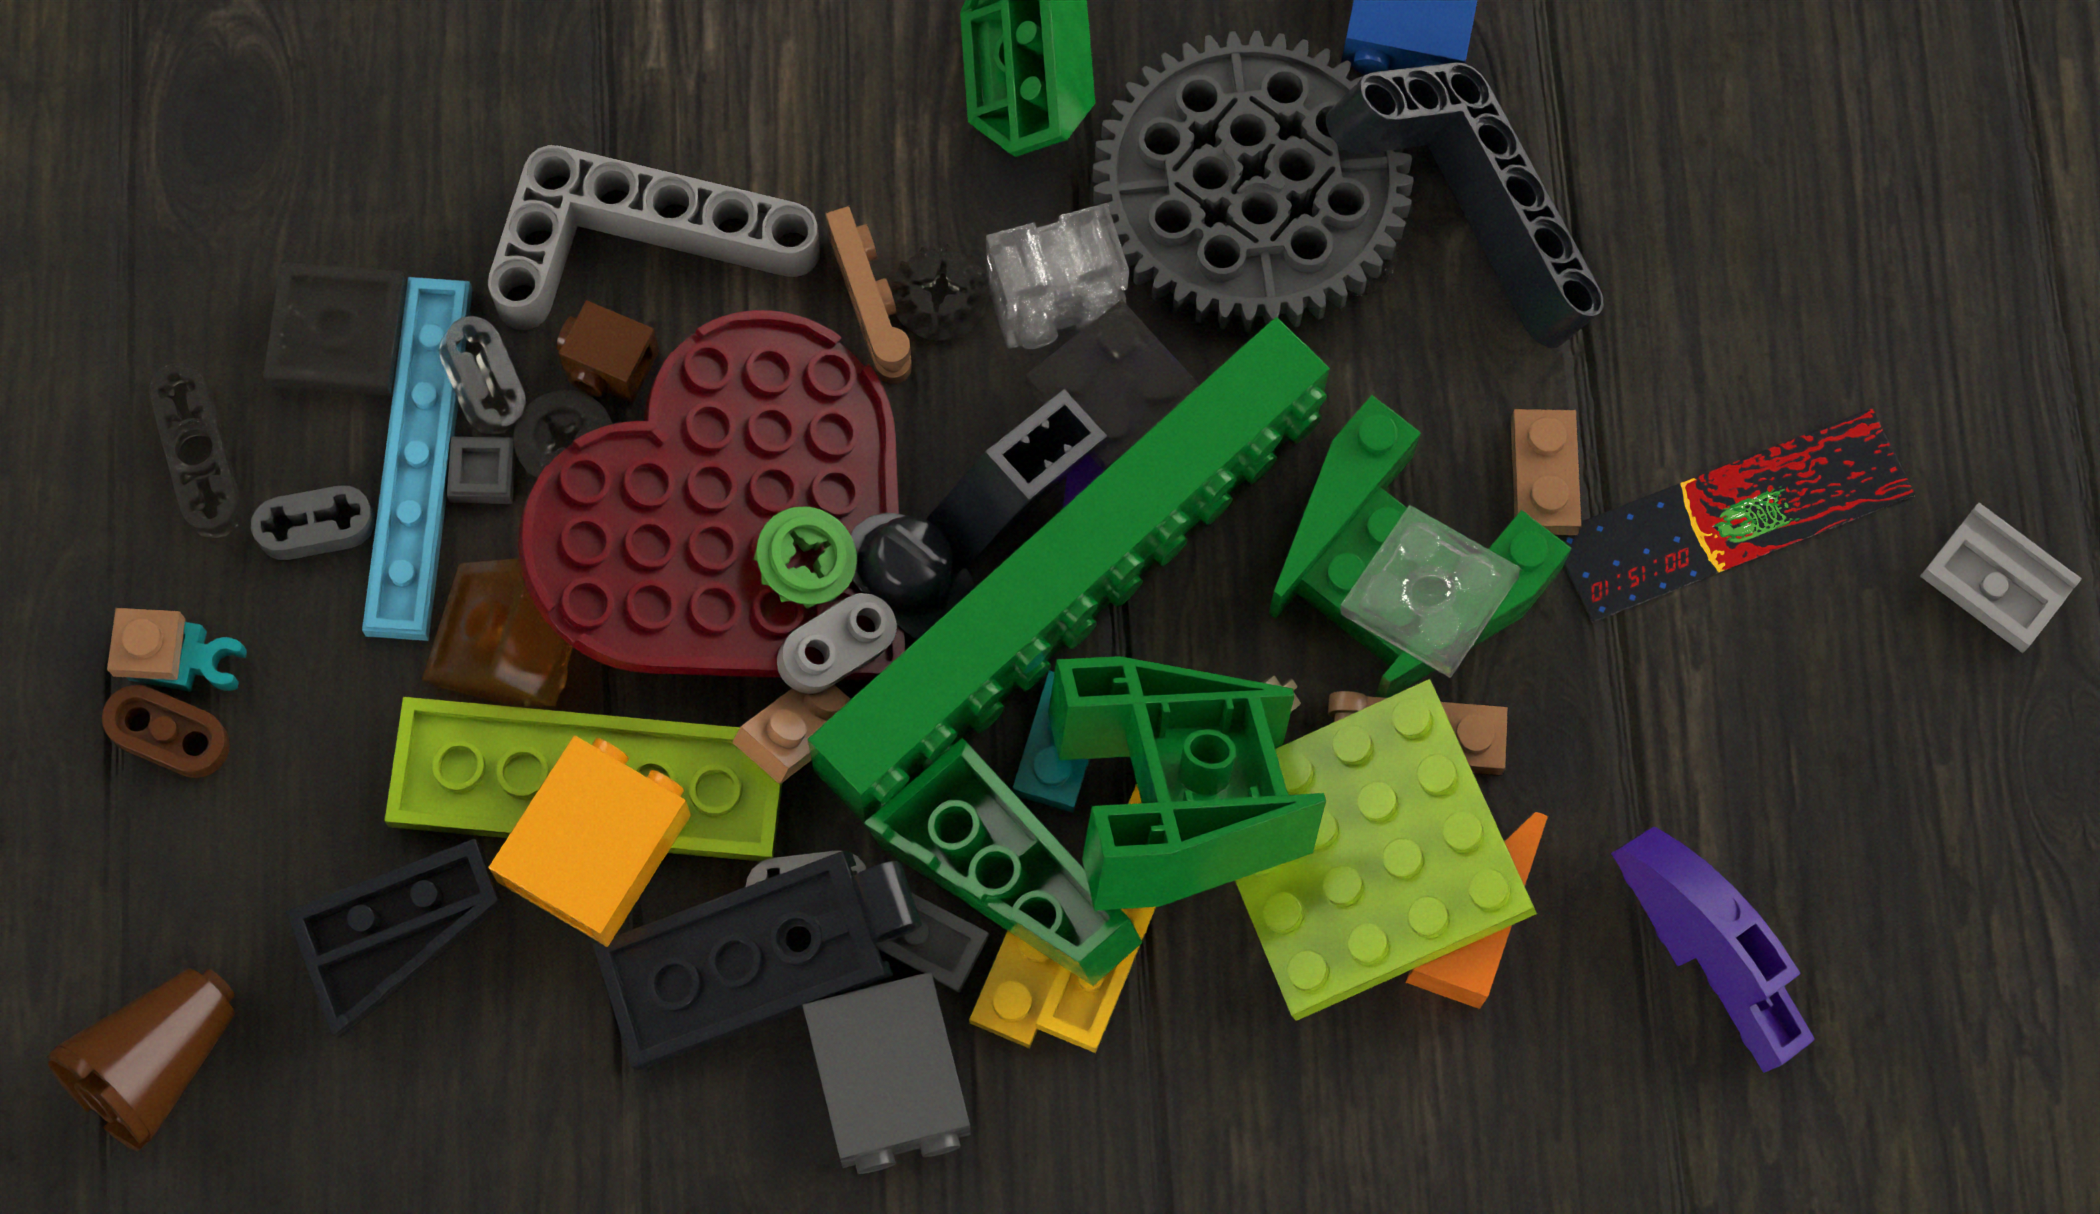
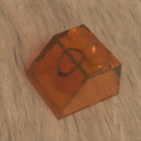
M519 559L459 563L422 681L434 686L517 707L556 705L558 695L567 681V666L573 647L551 628L536 608L523 579Z

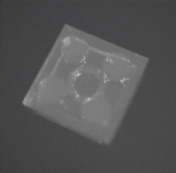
M1409 505L1341 603V615L1451 678L1518 579L1519 566Z

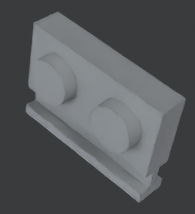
M1981 503L1974 507L1920 575V577L2022 653L2033 643L2082 579Z

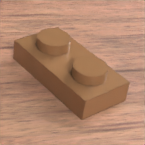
M1514 409L1511 416L1514 517L1523 510L1554 535H1578L1581 528L1576 410Z
M835 685L816 694H805L790 689L743 724L732 743L776 782L781 784L811 761L807 739L851 699Z

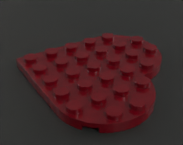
M772 310L736 312L709 321L697 328L695 333L683 341L664 361L651 386L647 398L644 421L615 423L582 435L575 439L572 445L557 455L548 466L546 465L535 482L522 512L518 550L521 571L527 590L545 621L569 645L584 655L600 663L622 670L654 674L782 678L777 667V655L781 645L788 636L797 628L844 599L862 592L851 581L849 586L832 602L816 604L806 609L804 604L793 601L781 602L777 592L769 585L762 584V574L758 562L753 560L759 534L766 523L773 516L786 509L812 507L834 516L845 526L851 535L854 527L869 516L886 512L899 514L894 418L884 387L869 364L865 367L851 351L839 342L842 337L831 329L805 317L787 312ZM794 545L796 553L786 567L788 569L792 567L797 569L800 566H806L811 573L815 572L813 564L825 548L821 547L816 551L811 549L804 552L798 545ZM863 615L856 617L857 625L861 630L865 632L875 631L874 623L869 617ZM897 626L896 635L889 647L879 657L843 680H873L905 651L904 632ZM814 647L805 648V656L811 663L817 665L824 663V657L818 649Z

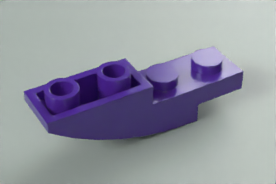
M1655 826L1611 853L1619 865L1626 883L1633 889L1654 925L1658 938L1668 949L1677 967L1695 958L1698 960L1707 976L1709 985L1719 996L1739 1030L1744 1045L1751 1051L1763 1073L1783 1065L1815 1040L1784 987L1801 973L1762 917L1730 882L1683 843Z

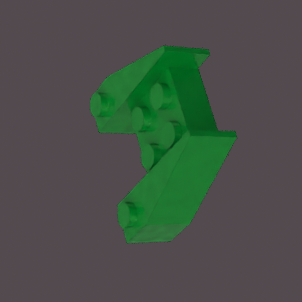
M1371 395L1332 440L1275 587L1269 614L1276 619L1297 594L1390 666L1382 676L1375 697L1389 698L1521 619L1560 573L1572 548L1521 510L1481 559L1476 562L1385 491L1413 458L1421 432Z
M1121 656L1056 660L1048 715L1059 760L1130 757L1142 803L1102 805L1092 806L1082 861L1094 911L1160 907L1313 853L1326 804L1324 793L1288 795L1275 751L1276 748L1283 746L1295 696L1293 688Z

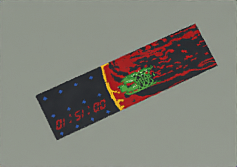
M1869 409L1581 522L1578 535L1555 536L1572 548L1564 564L1591 622H1594L1915 496V493L1873 409Z

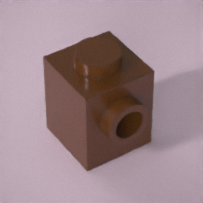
M588 300L585 301L577 318L570 316L565 321L556 345L565 374L568 376V381L574 387L597 397L602 396L603 392H606L632 404L659 353L654 328Z

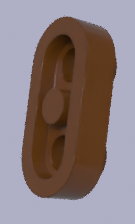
M143 685L123 687L107 700L103 709V728L118 747L176 773L191 778L205 777L217 771L227 759L230 749L229 736L215 716ZM137 715H150L149 725L144 730L138 732L131 731V722ZM206 738L208 740L207 748L202 754L197 756L188 755V746L194 739Z

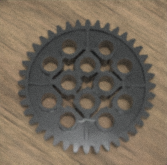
M1232 31L1229 32L1226 47L1220 48L1211 35L1205 36L1203 53H1198L1194 47L1186 42L1182 44L1181 62H1178L1174 57L1165 52L1161 55V73L1145 66L1142 68L1141 73L1142 86L1132 82H1128L1125 85L1124 99L1126 101H1113L1111 118L1113 120H1103L1101 138L1103 140L1096 141L1095 160L1099 162L1093 164L1092 182L1098 185L1094 186L1093 203L1102 206L1098 209V225L1100 227H1110L1106 232V245L1108 248L1121 247L1118 253L1119 266L1127 267L1137 264L1134 269L1133 282L1136 285L1154 279L1152 299L1157 301L1169 292L1173 293V312L1179 313L1189 303L1196 305L1195 322L1201 323L1210 311L1218 312L1219 328L1226 329L1233 315L1240 316L1244 331L1250 332L1255 323V318L1258 316H1263L1264 322L1267 325L1275 317L1279 318L1280 314H1286L1293 326L1298 327L1301 324L1303 309L1307 308L1318 320L1324 318L1326 308L1325 299H1328L1332 304L1341 309L1345 307L1348 293L1346 288L1361 295L1365 291L1366 276L1378 278L1381 275L1383 266L1381 259L1391 260L1394 256L1396 242L1393 239H1402L1406 224L1402 218H1408L1412 200L1406 196L1411 195L1413 177L1406 174L1410 171L1412 156L1402 153L1404 148L1366 154H1353L1341 148L1333 138L1327 137L1319 131L1327 127L1326 116L1329 111L1364 77L1356 78L1351 82L1348 80L1351 62L1346 60L1333 69L1328 66L1331 50L1325 48L1313 59L1308 56V40L1302 39L1294 50L1290 51L1286 50L1284 34L1279 33L1270 47L1264 46L1260 31L1253 32L1249 45H1242L1236 32ZM1287 94L1296 101L1288 104L1279 103L1273 100L1271 96ZM1193 102H1202L1211 109L1204 112H1195L1188 109L1186 105ZM1292 133H1295V134L1299 135L1300 137L1298 138V137H1295V136H1291V137H1289V136H1290ZM1279 135L1284 138H1289L1286 141H1284L1279 138ZM1240 136H1250L1255 138L1259 144L1242 146L1236 143L1234 139ZM1215 138L1214 147L1206 144L1208 141L1211 142ZM1194 143H1195L1196 145H1198V146H1202V148H1201L1200 150H1199V149H1196V150L1193 152V144H1194ZM1156 144H1164L1171 147L1174 151L1170 154L1158 155L1151 152L1148 148ZM1288 170H1298L1305 173L1308 178L1301 181H1292L1282 173ZM1204 178H1211L1219 181L1223 186L1211 190L1200 187L1196 182ZM1313 204L1311 216L1304 213L1298 219L1294 218L1289 224L1291 212L1298 215L1304 209L1308 210ZM1337 204H1346L1353 207L1357 213L1343 216L1335 213L1330 207ZM1254 212L1267 215L1272 221L1262 225L1249 222L1244 216ZM1219 218L1226 221L1225 225L1217 222L1211 228L1204 225L1205 220L1210 223L1216 222ZM1167 221H1176L1186 229L1178 233H1168L1162 230L1159 225ZM1300 247H1310L1321 256L1312 260L1298 257L1293 251ZM1214 256H1225L1235 264L1228 268H1216L1210 265L1207 260Z

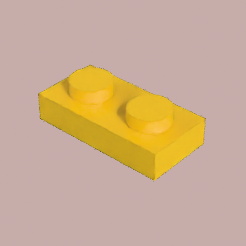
M1007 931L970 1016V1024L1030 1049L1038 1030L1035 1026L1060 964Z

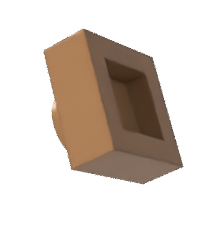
M116 608L107 670L113 677L177 680L185 627L184 616L180 611Z

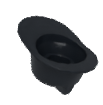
M886 512L869 516L855 526L851 533L857 554L856 570L852 582L862 593L872 594L884 600L892 609L897 626L915 640H918L975 588L971 574L953 555L948 538L937 525L924 518Z

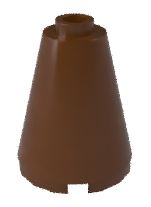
M188 968L57 1045L48 1054L47 1058L51 1060L47 1064L64 1089L86 1112L93 1109L98 1115L108 1121L102 1128L128 1148L139 1151L148 1142H151L231 1022L235 1012L229 1002L235 997V994L230 986L214 971L206 969L200 974L196 970Z

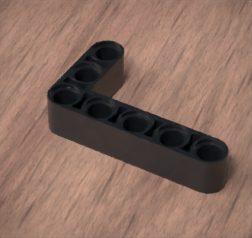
M1456 62L1369 73L1329 111L1326 116V126L1330 136L1341 148L1353 154H1366L1423 145L1429 147L1523 325L1531 337L1538 343L1548 348H1557L1568 341L1601 312L1604 303L1597 282L1488 82L1474 67Z

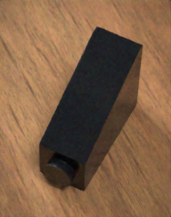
M1063 389L986 450L926 520L937 525L945 534L953 555L966 569L1004 538L1107 435L1070 394Z

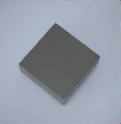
M451 437L447 497L450 503L513 504L516 458L514 438Z

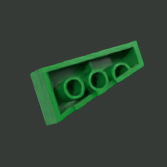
M963 738L864 822V825L884 851L1092 986L1143 943L1130 918L1121 909L1094 911L1083 867Z

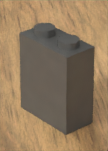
M931 972L802 1004L843 1168L856 1165L858 1174L870 1173L895 1165L894 1155L920 1148L922 1157H931L948 1153L961 1147L959 1138L971 1135L970 1123Z

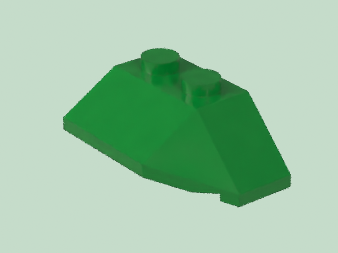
M965 0L960 12L968 123L1015 157L1068 140L1095 104L1087 0Z

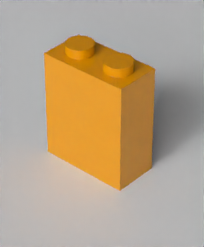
M574 735L488 868L496 881L608 947L691 817V813L686 800L681 797L684 789L678 783L655 770H651L647 777L626 765L629 757L603 739L596 738L591 745Z

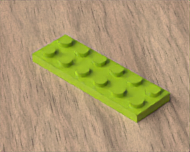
M403 697L385 823L391 828L508 838L575 735L591 745L596 738L603 739L629 757L626 765L646 777L651 770L658 771L678 783L684 789L681 797L686 800L691 817L668 853L761 862L774 858L783 783L779 784L732 743L740 729L739 727Z

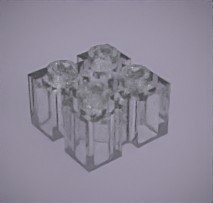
M1107 203L1060 215L1059 222L1036 228L1034 222L986 235V255L989 262L986 265L987 286L1007 349L1023 345L1025 349L1041 348L1053 343L1058 338L1057 330L1076 325L1078 330L1082 329L1085 333H1095L1113 326L1119 318L1125 317L1126 296L1124 290L1128 287L1129 268Z

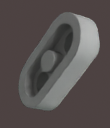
M859 593L844 599L797 628L788 636L781 645L777 655V667L780 676L792 689L805 694H816L830 688L879 657L894 640L897 629L896 618L892 609L884 600L872 594ZM860 615L869 617L874 623L875 631L865 632L861 630L857 625L856 617ZM814 647L818 649L824 657V663L819 665L811 663L805 656V648Z

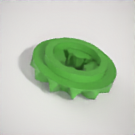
M793 507L779 512L766 523L759 534L753 560L758 562L762 574V584L769 585L777 592L781 602L793 601L804 604L806 609L816 604L832 602L849 586L855 574L857 554L850 533L834 516L817 508ZM794 545H798L804 552L811 549L816 551L821 547L825 548L813 564L815 572L811 573L806 566H800L797 569L795 567L790 569L786 567L796 553Z

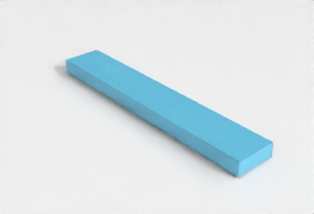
M408 277L362 631L366 637L429 641L447 499L451 437L455 435L473 291L470 281Z

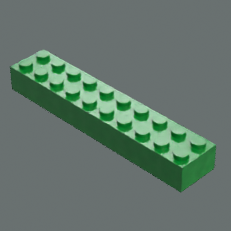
M1275 317L807 739L814 772L864 823L971 729L977 734L986 730L1004 711L1005 706L1001 702L1017 687L1027 691L1037 684L1049 671L1051 664L1047 660L1063 645L1073 649L1083 642L1096 627L1097 622L1093 618L1109 603H1112L1117 608L1130 599L1143 583V580L1139 577L1155 561L1161 566L1169 563L1187 544L1188 539L1184 535L1200 520L1206 525L1215 521L1231 504L1233 498L1229 494L1245 479L1250 484L1256 483L1275 464L1277 456L1274 453L1289 439L1295 444L1301 442L1316 428L1322 419L1318 414L1320 407L1327 398L1324 390L1330 368L1278 317Z

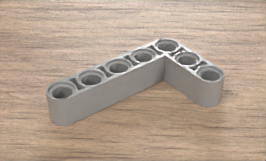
M548 145L534 151L524 165L489 273L488 287L499 318L513 329L529 330L543 323L551 311L577 226L777 275L798 277L810 272L820 259L818 225L814 214L807 207L795 202L563 146ZM555 176L569 179L563 187L555 190H548L542 187L544 182ZM614 190L628 193L625 199L616 204H606L600 201L605 194ZM673 204L682 205L687 208L685 213L676 218H664L659 215L665 207ZM729 219H740L746 222L745 227L734 233H726L718 229L720 224ZM547 231L552 233L550 238L542 244L529 245L524 243L526 237L533 232ZM788 233H799L806 237L804 242L795 247H784L777 243L779 238ZM530 286L534 288L532 294L526 299L511 301L506 298L507 294L515 287Z

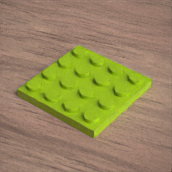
M1430 679L1275 749L1288 795L1324 793L1326 804L1314 851L1312 854L1237 879L1235 882L1290 1014L1296 1021L1537 914Z

